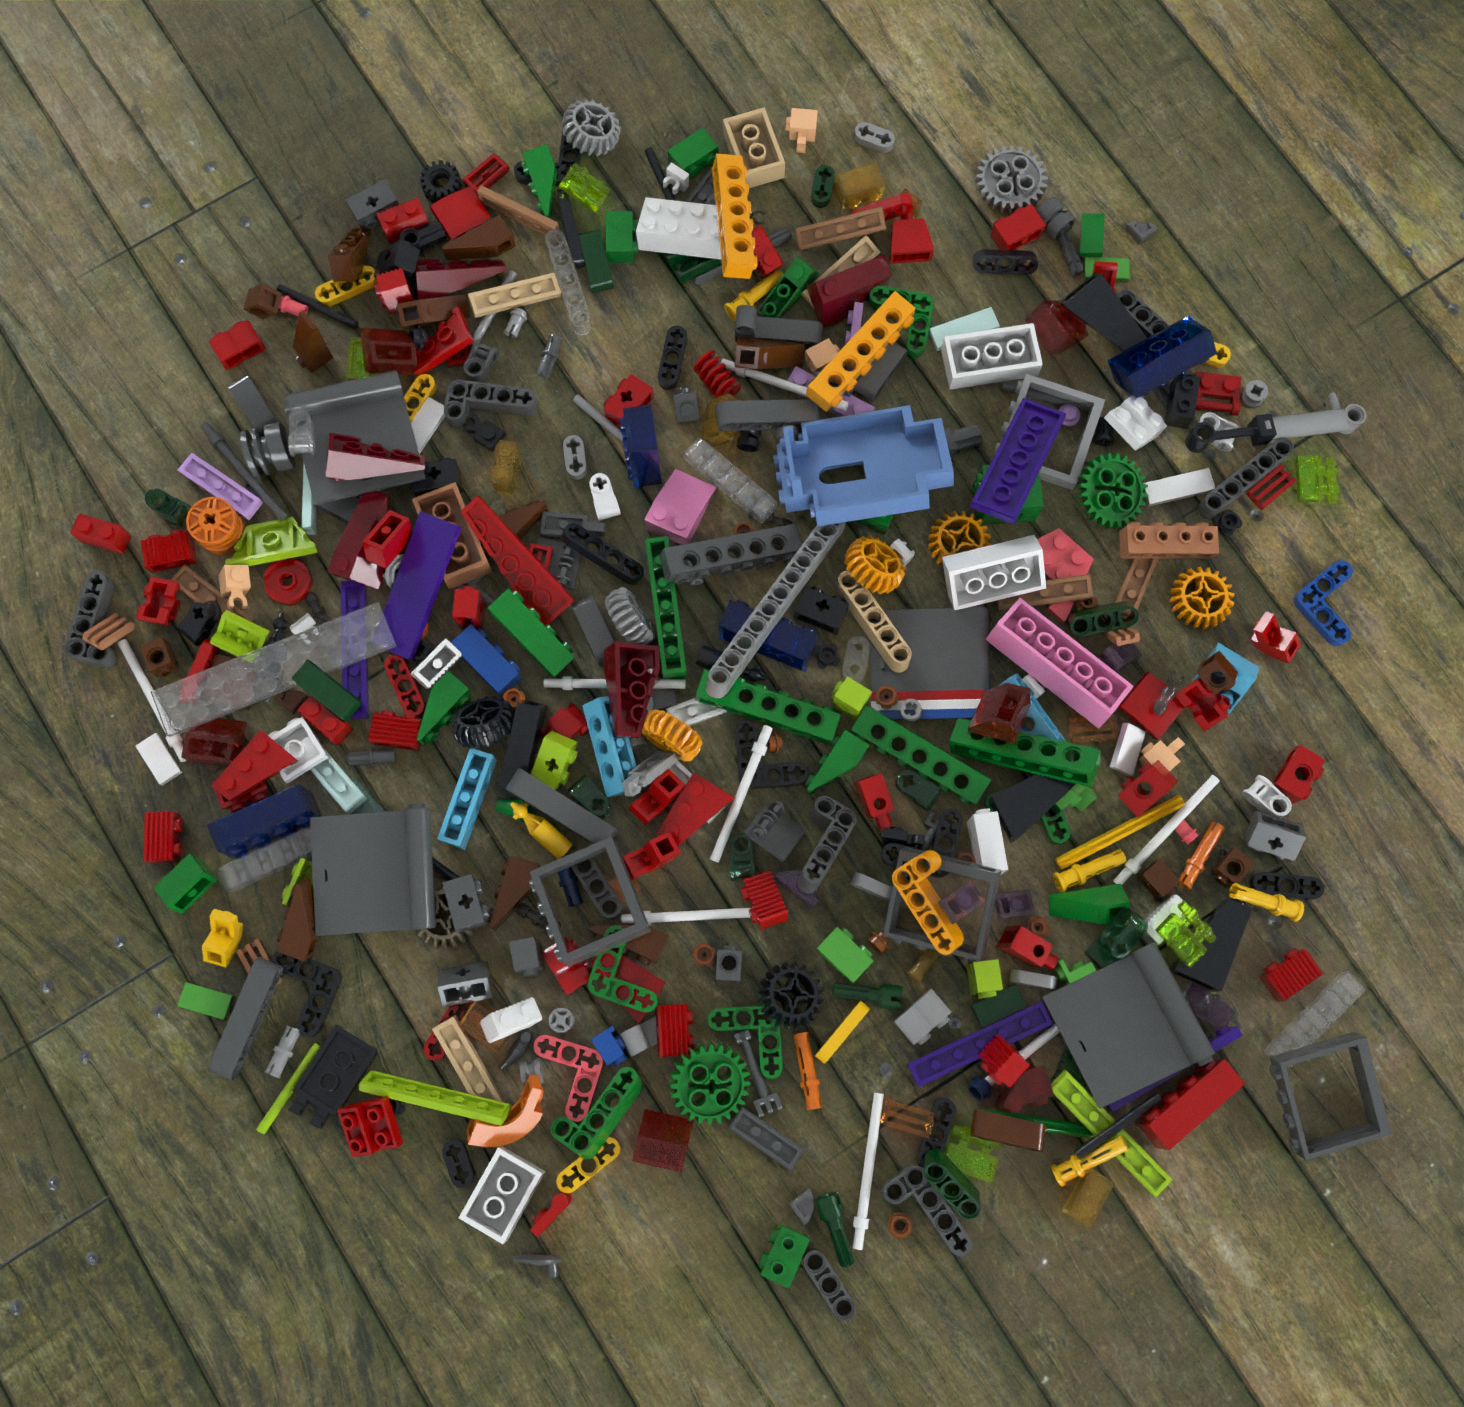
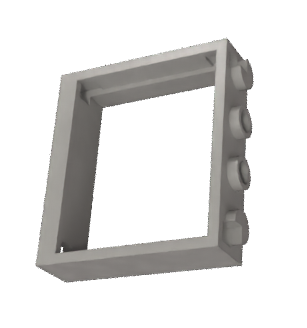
M1026 374L1023 381H1018L1014 392L1018 394L1016 402L1011 401L1007 412L1011 417L1009 423L1004 421L1000 435H1005L1022 399L1026 397L1028 388L1091 408L1069 474L1044 466L1040 470L1041 480L1073 490L1078 482V476H1080L1105 399ZM1000 443L996 444L993 456L995 455Z

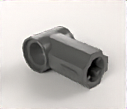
M977 424L957 430L952 428L944 429L950 457L959 453L960 450L979 446L983 443L982 432Z

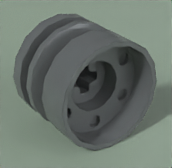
M280 421L264 425L263 437L257 428L251 429V434L248 430L240 432L242 454L255 478L262 477L263 471L266 475L272 474L271 463L274 464L279 472L295 468L292 447L286 430Z

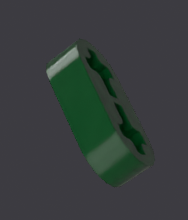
M828 165L819 166L814 176L811 202L818 208L826 207L831 200L835 172ZM823 174H827L826 183L822 182ZM820 190L824 191L823 199H818Z

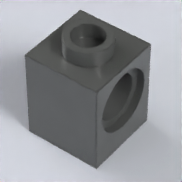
M724 945L722 950L717 949L716 981H741L742 951H737V946ZM724 958H734L736 967L733 970L724 969L722 966Z

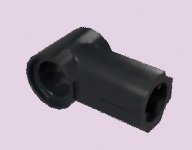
M438 220L417 230L414 228L405 229L400 235L401 240L410 243L415 242L412 246L420 250L418 257L423 253L424 249L447 239L443 227Z

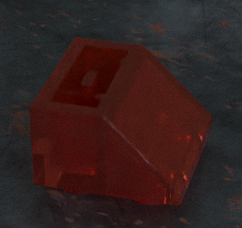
M1061 300L1043 301L1024 319L1028 324L1034 323L1037 337L1050 354L1062 353L1089 335L1085 329V323L1063 308L1059 303Z
M360 329L365 373L381 374L397 370L398 374L410 375L417 366L415 343L406 330Z
M1004 683L984 691L968 731L1015 744L1031 706L1030 688Z
M198 716L186 733L181 757L190 763L228 767L241 752L247 722Z
M1045 1065L1027 1068L1011 1088L1005 1084L995 1103L996 1108L1004 1109L1005 1113H1013L1023 1110V1104L1028 1103L1029 1106H1038L1048 1103L1047 1098L1054 1096Z
M645 1109L632 1161L682 1173L694 1120L689 1121L688 1118Z

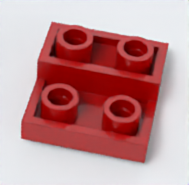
M472 187L454 192L430 206V210L438 222H440L449 240L464 235L469 229L476 228L491 218Z
M1146 672L1118 706L1133 723H1139L1153 739L1157 740L1184 709V706L1174 695L1176 693L1150 672Z
M388 1096L358 1102L337 1110L352 1157L372 1155L378 1150L398 1148L403 1144Z

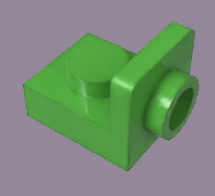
M1075 784L1055 804L1061 810L1070 805L1072 808L1075 806L1079 811H1083L1097 798V795L1089 787Z
M1063 959L1058 960L1056 968H1054L1056 977L1060 982L1063 981L1065 985L1096 971L1092 962L1084 964L1083 960L1069 966L1070 972Z

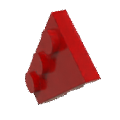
M458 306L452 310L454 314L446 323L442 321L437 326L439 330L431 338H427L422 351H418L417 347L409 355L410 365L417 377L427 373L474 342L463 312Z
M260 730L211 786L226 799L233 802L258 787V784L279 774V771L297 763L298 760Z
M693 772L656 835L660 836L670 831L677 846H680L710 818L714 817L723 807L734 800L735 797Z
M606 953L602 956L601 963L604 967L610 968L614 965L615 958L612 954ZM597 955L590 963L592 966H594ZM622 955L615 977L650 989L658 996L666 982ZM599 968L597 969V973H602V979H604L605 975H608L610 977L611 972H605L600 970ZM621 985L617 988L616 995L619 999L626 1000L630 996V990L627 986ZM635 989V995L630 1002L631 1004L635 1005V1000L642 1001L644 1008L653 1004L650 994L641 997L637 995L639 990ZM624 1006L638 1024L642 1022L647 1014L646 1012Z

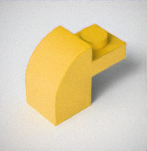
M213 909L209 916L211 932L202 945L203 961L227 968L241 940L243 923L238 922V916L229 911Z

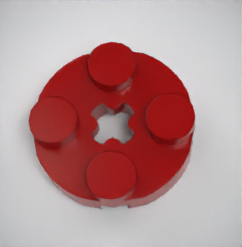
M294 558L274 561L264 573V589L268 596L275 602L286 604L287 606H293L303 600L313 585L310 571L301 561ZM292 576V584L286 587L283 586V579L285 577L289 579Z

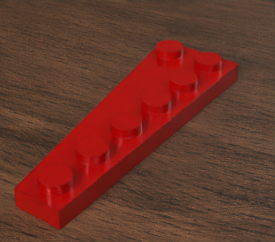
M480 495L476 496L461 511V514L478 539L482 541L488 554L492 556L498 565L502 575L506 577L512 586V590H516L523 597L524 601L522 603L528 609L532 607L541 616L539 621L544 626L550 625L576 600Z

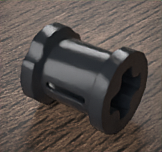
M1100 417L1097 423V435L1094 436L1093 442L1100 446H1111L1114 444V428L1104 417Z

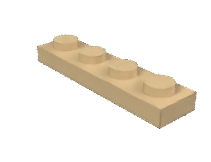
M866 235L814 282L872 260L880 251ZM805 289L801 295L814 309L808 291Z
M555 273L468 294L475 318L561 297Z
M454 1015L433 1027L432 1030L467 1092L471 1095L505 1103L457 1016Z

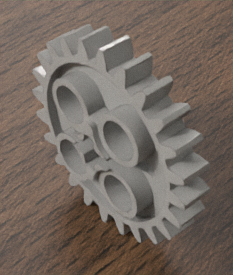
M1003 145L1000 152L994 148L992 155L987 153L985 159H981L980 166H978L976 172V190H981L980 198L987 197L985 204L993 203V210L999 206L1001 207V213L1006 208L1009 214H1012L1013 209L1025 208L1030 204L1036 206L1038 200L1042 199L1047 187L1048 177L1045 176L1047 169L1042 168L1043 161L1036 162L1037 154L1032 157L1029 156L1030 149L1024 153L1022 152V146L1018 150H1014V146L1011 145L1010 150H1007Z

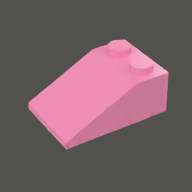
M675 469L655 498L644 519L646 529L662 537L668 536L669 540L680 545L689 544L717 487Z

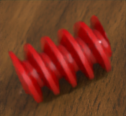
M710 350L698 359L694 366V372L699 374L700 380L704 381V385L709 388V392L714 395L715 400L723 402L736 395L740 391L741 385L733 386L737 379L735 377L728 379L731 372L729 370L723 372L726 365L724 363L718 365L721 358H713L716 352Z

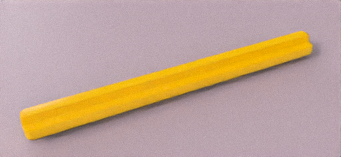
M1177 795L1142 813L1140 816H1136L1062 854L1055 859L1058 868L1063 870L1175 812L1185 803L1182 797Z

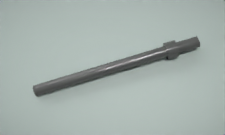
M204 422L201 425V429L209 437V442L213 447L223 453L280 521L287 518L285 511L226 444V439L219 432H216L208 422Z

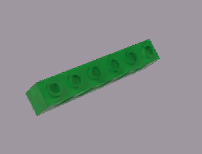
M664 536L645 539L663 679H687L674 581L666 583L659 558L662 550L670 547L669 538Z
M704 669L695 695L696 701L827 745L831 744L841 715L836 713V709L829 706H823V708L814 706V702L808 699L801 698L800 701L793 699L789 693L778 691L777 693L769 691V688L762 684L756 683L755 686L748 684L741 677H738L728 694L721 698H713L706 692L709 670ZM742 693H748L751 695L752 700L744 703L739 699V696ZM769 700L773 702L775 707L772 710H766L762 707V702ZM793 708L796 710L797 716L794 718L787 717L784 710ZM811 715L817 716L820 723L818 725H811L807 721V717Z
M865 705L851 729L859 739L864 742L869 740L876 745L874 749L884 755H887L889 752L896 757L895 761L906 768L909 765L917 769L916 774L925 780H928L929 777L938 782L936 786L949 793L950 790L959 794L957 798L967 805H970L971 802L977 804L991 781L990 777L869 705ZM875 725L884 727L885 735L882 738H876L872 734V728ZM894 738H903L906 742V747L903 750H896L892 744ZM918 749L925 751L927 759L922 763L916 762L913 758L914 751ZM937 762H943L947 765L948 771L944 775L935 773L934 765ZM962 774L968 778L967 786L958 787L955 784L954 779L957 775Z
M958 718L949 739L950 752L953 755L1087 787H1093L1100 766V750L1091 746L1071 744L1068 741H1058L1042 735L1027 734L1020 730H1010L994 724L979 723L972 719Z

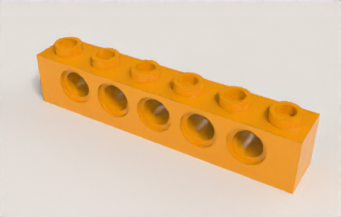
M716 153L712 175L723 277L750 279L752 271L757 268V256L754 255L755 237H752L751 234L753 231V219H750L749 216L751 201L747 199L749 194V184L745 181L747 166L743 164V156Z
M894 291L808 385L805 395L825 412L831 407L836 408L843 399V393L846 390L850 392L858 382L856 379L860 375L865 376L871 369L873 360H879L886 352L885 347L889 343L893 345L897 341L902 328L907 329L915 319L912 316L916 308ZM887 320H893L895 324H891ZM872 335H878L881 339H875ZM858 351H864L867 355H861ZM849 366L853 371H847L843 367ZM829 382L837 383L838 387L830 386Z

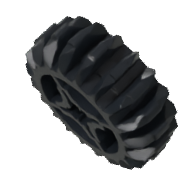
M486 696L484 699L478 698L474 702L469 701V704L466 706L462 705L461 710L455 711V715L451 717V731L455 740H457L458 744H462L463 747L469 746L470 749L476 746L479 749L486 745L489 747L490 744H498L500 739H506V735L511 733L515 712L509 701H505L504 698H497V696L492 698Z
M784 962L781 967L775 965L773 971L768 970L765 973L766 978H762L760 981L763 987H760L757 993L763 995V997L758 999V1003H765V1007L761 1009V1012L765 1013L768 1011L770 1013L767 1017L769 1021L773 1018L777 1019L775 1022L777 1027L784 1022L786 1030L790 1029L791 1025L795 1030H798L801 1024L804 1027L810 1024L809 1020L814 1021L817 1018L815 1013L822 1011L821 1006L818 1004H822L824 998L818 995L823 993L824 989L817 988L816 985L820 983V979L813 980L814 971H810L807 974L805 972L806 965L801 966L800 969H798L797 962H793L791 966L787 962ZM789 978L785 987L774 988L778 979ZM799 982L804 986L806 991L800 988ZM789 991L795 996L793 1000L789 998L790 996H787ZM775 1000L782 1003L783 1010L777 1005ZM808 1003L803 1013L793 1014L797 1004Z

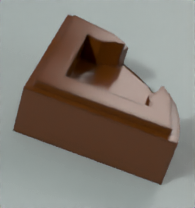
M287 691L278 694L274 699L294 715L309 696L301 691Z

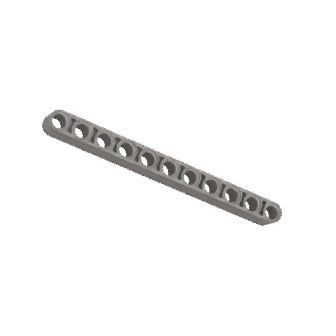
M846 522L824 526L816 525L710 669L706 683L708 695L713 698H721L728 693L841 536Z

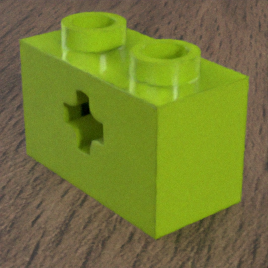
M847 676L844 682L839 681L832 692V708L856 722L865 705L868 704L872 691Z
M554 731L549 732L543 739L531 775L554 790H557L561 785H565L570 776V772L567 771L568 767L574 763L578 751L575 750L578 742Z
M998 959L973 962L966 965L971 995H978V999L997 996V991L1003 990Z

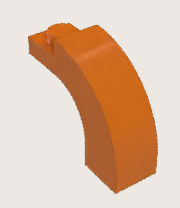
M529 1074L519 1100L511 1107V1112L502 1126L470 1118L466 1129L468 1145L499 1147L513 1143L527 1135L537 1125L543 1115L541 1100L544 1088L541 1087L539 1076Z

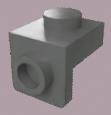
M689 386L677 388L676 392L672 393L677 422L700 419L695 390H690Z

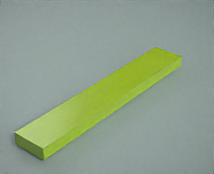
M370 1070L359 1083V1091L382 1097L388 1096L390 1099L502 1126L511 1112V1104L373 1070Z
M1063 1070L1047 1087L1094 1136L1115 1122L1104 1108H1098L1094 1098L1068 1071ZM1123 1129L1103 1144L1118 1138L1120 1135L1124 1138L1129 1151H1125L1115 1156V1158L1156 1198L1173 1179Z

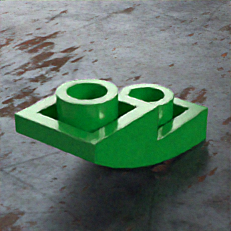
M1082 214L1080 256L1102 257L1105 214Z

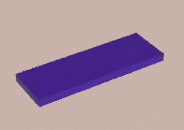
M1023 398L982 479L970 508L1015 525L1065 420L1066 413Z
M420 511L372 644L408 660L414 659L462 527Z

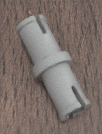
M286 1025L278 1046H275L273 1049L275 1052L265 1073L277 1078L281 1077L280 1075L288 1058L293 1056L292 1050L300 1035L298 1029Z

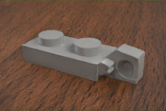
M656 751L627 773L628 778L621 783L625 796H635L640 793L641 787L651 784L660 774L664 773L668 768L670 769L678 761L676 753Z

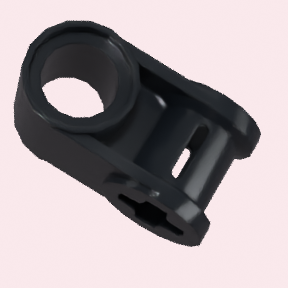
M207 601L204 604L200 602L192 604L185 618L179 624L178 631L195 646L201 645L205 639L209 638L213 627L221 616L220 605L215 601Z

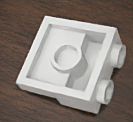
M1137 394L1127 398L1120 406L1111 410L1104 417L1135 451L1156 439L1167 427L1162 416L1155 413L1148 406L1147 401Z
M303 716L292 719L285 728L268 735L298 760L292 766L289 765L279 771L287 784L329 758L310 723Z

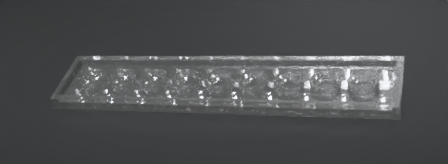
M376 602L153 690L151 695L166 735L171 737L299 686L291 677L307 659L329 674L397 647L382 608L379 602Z

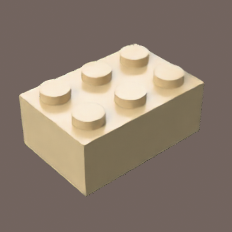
M765 107L723 119V136L730 155L743 156V164L747 166L745 181L749 184V188L785 178V161Z

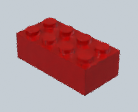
M1213 1058V1061L1201 1067L1197 1064L1195 1066L1196 1073L1190 1077L1186 1075L1176 1083L1178 1088L1172 1093L1170 1091L1164 1093L1161 1096L1163 1101L1140 1117L1141 1120L1136 1125L1156 1148L1171 1150L1245 1084L1225 1059Z

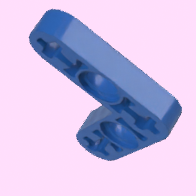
M1343 560L1332 564L1294 597L1296 608L1325 640L1333 646L1343 645L1351 636L1348 626L1323 600L1352 576V566ZM1342 568L1344 570L1343 574L1334 580L1331 576ZM1319 580L1328 583V591H1322L1318 588ZM1313 592L1315 596L1304 603L1302 599ZM1321 611L1327 615L1328 620L1326 623L1318 621L1317 612ZM1333 622L1335 625L1327 630L1326 627ZM1340 631L1342 635L1338 639L1335 638L1336 632Z

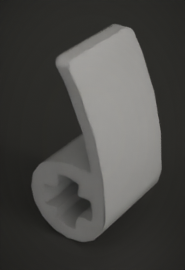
M656 1016L620 1034L631 1057L657 1044Z

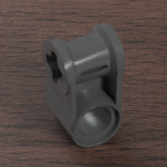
M481 340L474 342L471 352L464 363L467 381L486 382L492 367L498 359L499 347L487 346L482 344ZM474 370H479V372L476 374L471 373Z

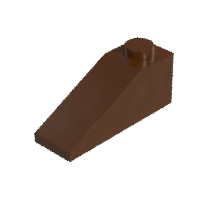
M304 311L300 312L293 343V349L297 354L294 358L302 369L307 367L313 373L333 359V356L317 327Z

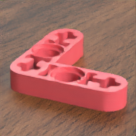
M541 1035L535 1040L533 1046L538 1056L578 1068L565 1112L571 1121H582L590 1110L604 1060L595 1049L550 1035ZM546 1039L549 1040V1045L557 1047V1042L562 1043L557 1051V1058L553 1057L555 1052L551 1050H546L545 1054H543L539 1043L545 1042ZM567 1046L573 1047L576 1051V1056L571 1061H566L562 1057V1051ZM581 1049L585 1050L583 1056L592 1057L593 1054H596L599 1064L589 1068V1063L581 1060V1065H577ZM582 1078H588L592 1083V1088L587 1093H582L578 1089V1083ZM575 1093L581 1097H589L588 1102L582 1100L581 1109L584 1110V1113L578 1114L577 1118L573 1116L574 1112L570 1110L571 1106H576L578 1099L573 1098Z

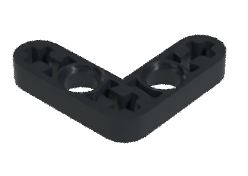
M563 131L559 163H555L558 171L556 187H572L578 181L581 154L579 148L573 149V145L567 143L566 136H563ZM568 152L576 154V157L572 160L564 158ZM520 161L514 167L515 178L520 184L529 185V182H532L530 174L521 175L524 169L521 164L522 161ZM567 167L570 168L571 175L568 179L565 178V176L567 175Z
M746 719L741 720L735 729L740 783L747 768H742L741 765L748 766L749 761L741 757V752L746 748L752 749L753 744L744 743L740 745L739 742H744V734L739 733V731L743 730V726H748V729L753 730V732H749V742L758 741L756 725ZM759 762L754 774L757 779H753L749 789L802 785L808 778V769L799 762L760 765ZM787 768L788 774L794 773L795 768H799V771L804 772V775H801L800 780H796L795 776H788V781H784L785 774L783 769ZM770 770H777L780 773L781 778L777 782H771L767 779V773Z
M949 808L940 814L932 850L939 855L954 858L962 824V816L958 810ZM950 814H953V819L957 820L950 827V831H955L954 834L941 832V828L947 829L948 821L944 820V817H948ZM943 836L948 837L952 842V846L948 850L941 849L939 846V839ZM897 843L887 844L881 852L882 861L889 866L897 867L898 857L891 861L889 860L890 856L886 855V851L889 852L894 848L896 849L895 853L899 854L900 849L909 846ZM942 870L940 873H938L936 871L929 876L935 878H942L947 876L950 872Z
M276 952L272 957V962L282 966L279 959L280 957L284 958L286 955ZM287 955V960L295 962L296 965L295 967L284 965L282 973L313 984L298 1020L297 1028L303 1036H316L320 1033L341 984L342 975L338 969L308 958L305 962L301 960L297 962L296 958ZM305 963H311L313 972L310 976L304 977L300 971L301 967ZM332 971L335 981L329 982L326 988L331 990L330 994L326 991L318 990L319 986L325 988L327 980L324 979L325 974L329 975ZM322 994L326 998V1004L323 1008L317 1009L313 1001L317 995ZM309 1010L321 1013L320 1017L315 1016L312 1023L316 1025L315 1029H310L307 1032V1027L304 1024L306 1021L310 1022L313 1014H308Z

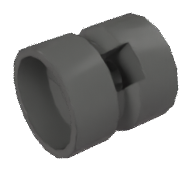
M1056 197L1048 199L1037 210L1046 224V232L1054 241L1058 240L1061 235L1066 234L1076 222V219L1068 210L1063 211L1064 206Z

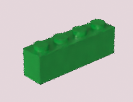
M507 589L487 608L488 613L554 678L575 658L572 655L574 650L565 641L561 643L555 637L557 633L550 625L544 626L539 621L541 616L532 607L528 609L522 603L524 599L516 590L511 592Z

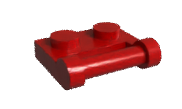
M1196 371L1194 376H1200L1195 411L1206 409L1229 412L1230 415L1238 416L1241 407V377ZM1202 397L1230 400V403L1202 400Z
M559 1192L552 1198V1207L549 1210L545 1207L532 1219L535 1225L530 1231L536 1237L541 1235L571 1203V1193Z

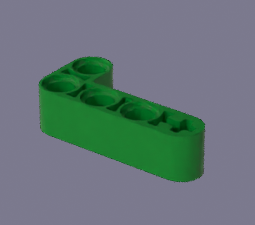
M631 1067L620 1069L579 1126L567 1117H558L551 1124V1134L583 1159L593 1158L642 1091L644 1086L643 1079ZM615 1098H619L618 1104L614 1107H610L611 1101ZM604 1119L603 1125L595 1129L596 1122ZM569 1126L568 1133L561 1136L562 1129ZM588 1140V1146L580 1150L581 1143Z

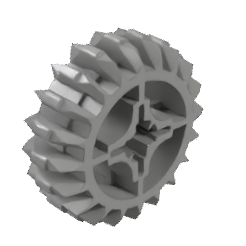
M584 98L583 101L576 100L574 104L568 106L563 115L561 128L563 129V136H566L567 143H573V149L579 148L580 154L585 151L588 153V156L594 153L598 157L601 153L606 155L608 151H612L615 144H617L621 129L619 120L615 118L614 112H609V107L605 108L602 106V102L597 104L594 99L588 102Z
M620 587L606 597L605 605L608 614L626 641L633 644L648 645L655 639V627L652 625V621L640 604V601L636 599L635 595H632L631 591Z

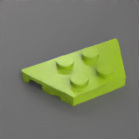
M288 517L283 521L278 519L247 525L241 539L234 546L236 552L231 559L227 558L225 564L253 566L318 553V550L305 531L299 527L297 521L293 517Z

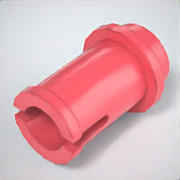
M281 296L278 309L282 313L288 312L299 317V313L304 311L307 315V305L291 300L290 296Z
M1185 820L1174 829L1182 838L1181 842H1185L1187 845L1198 836L1196 833L1197 829L1193 830Z

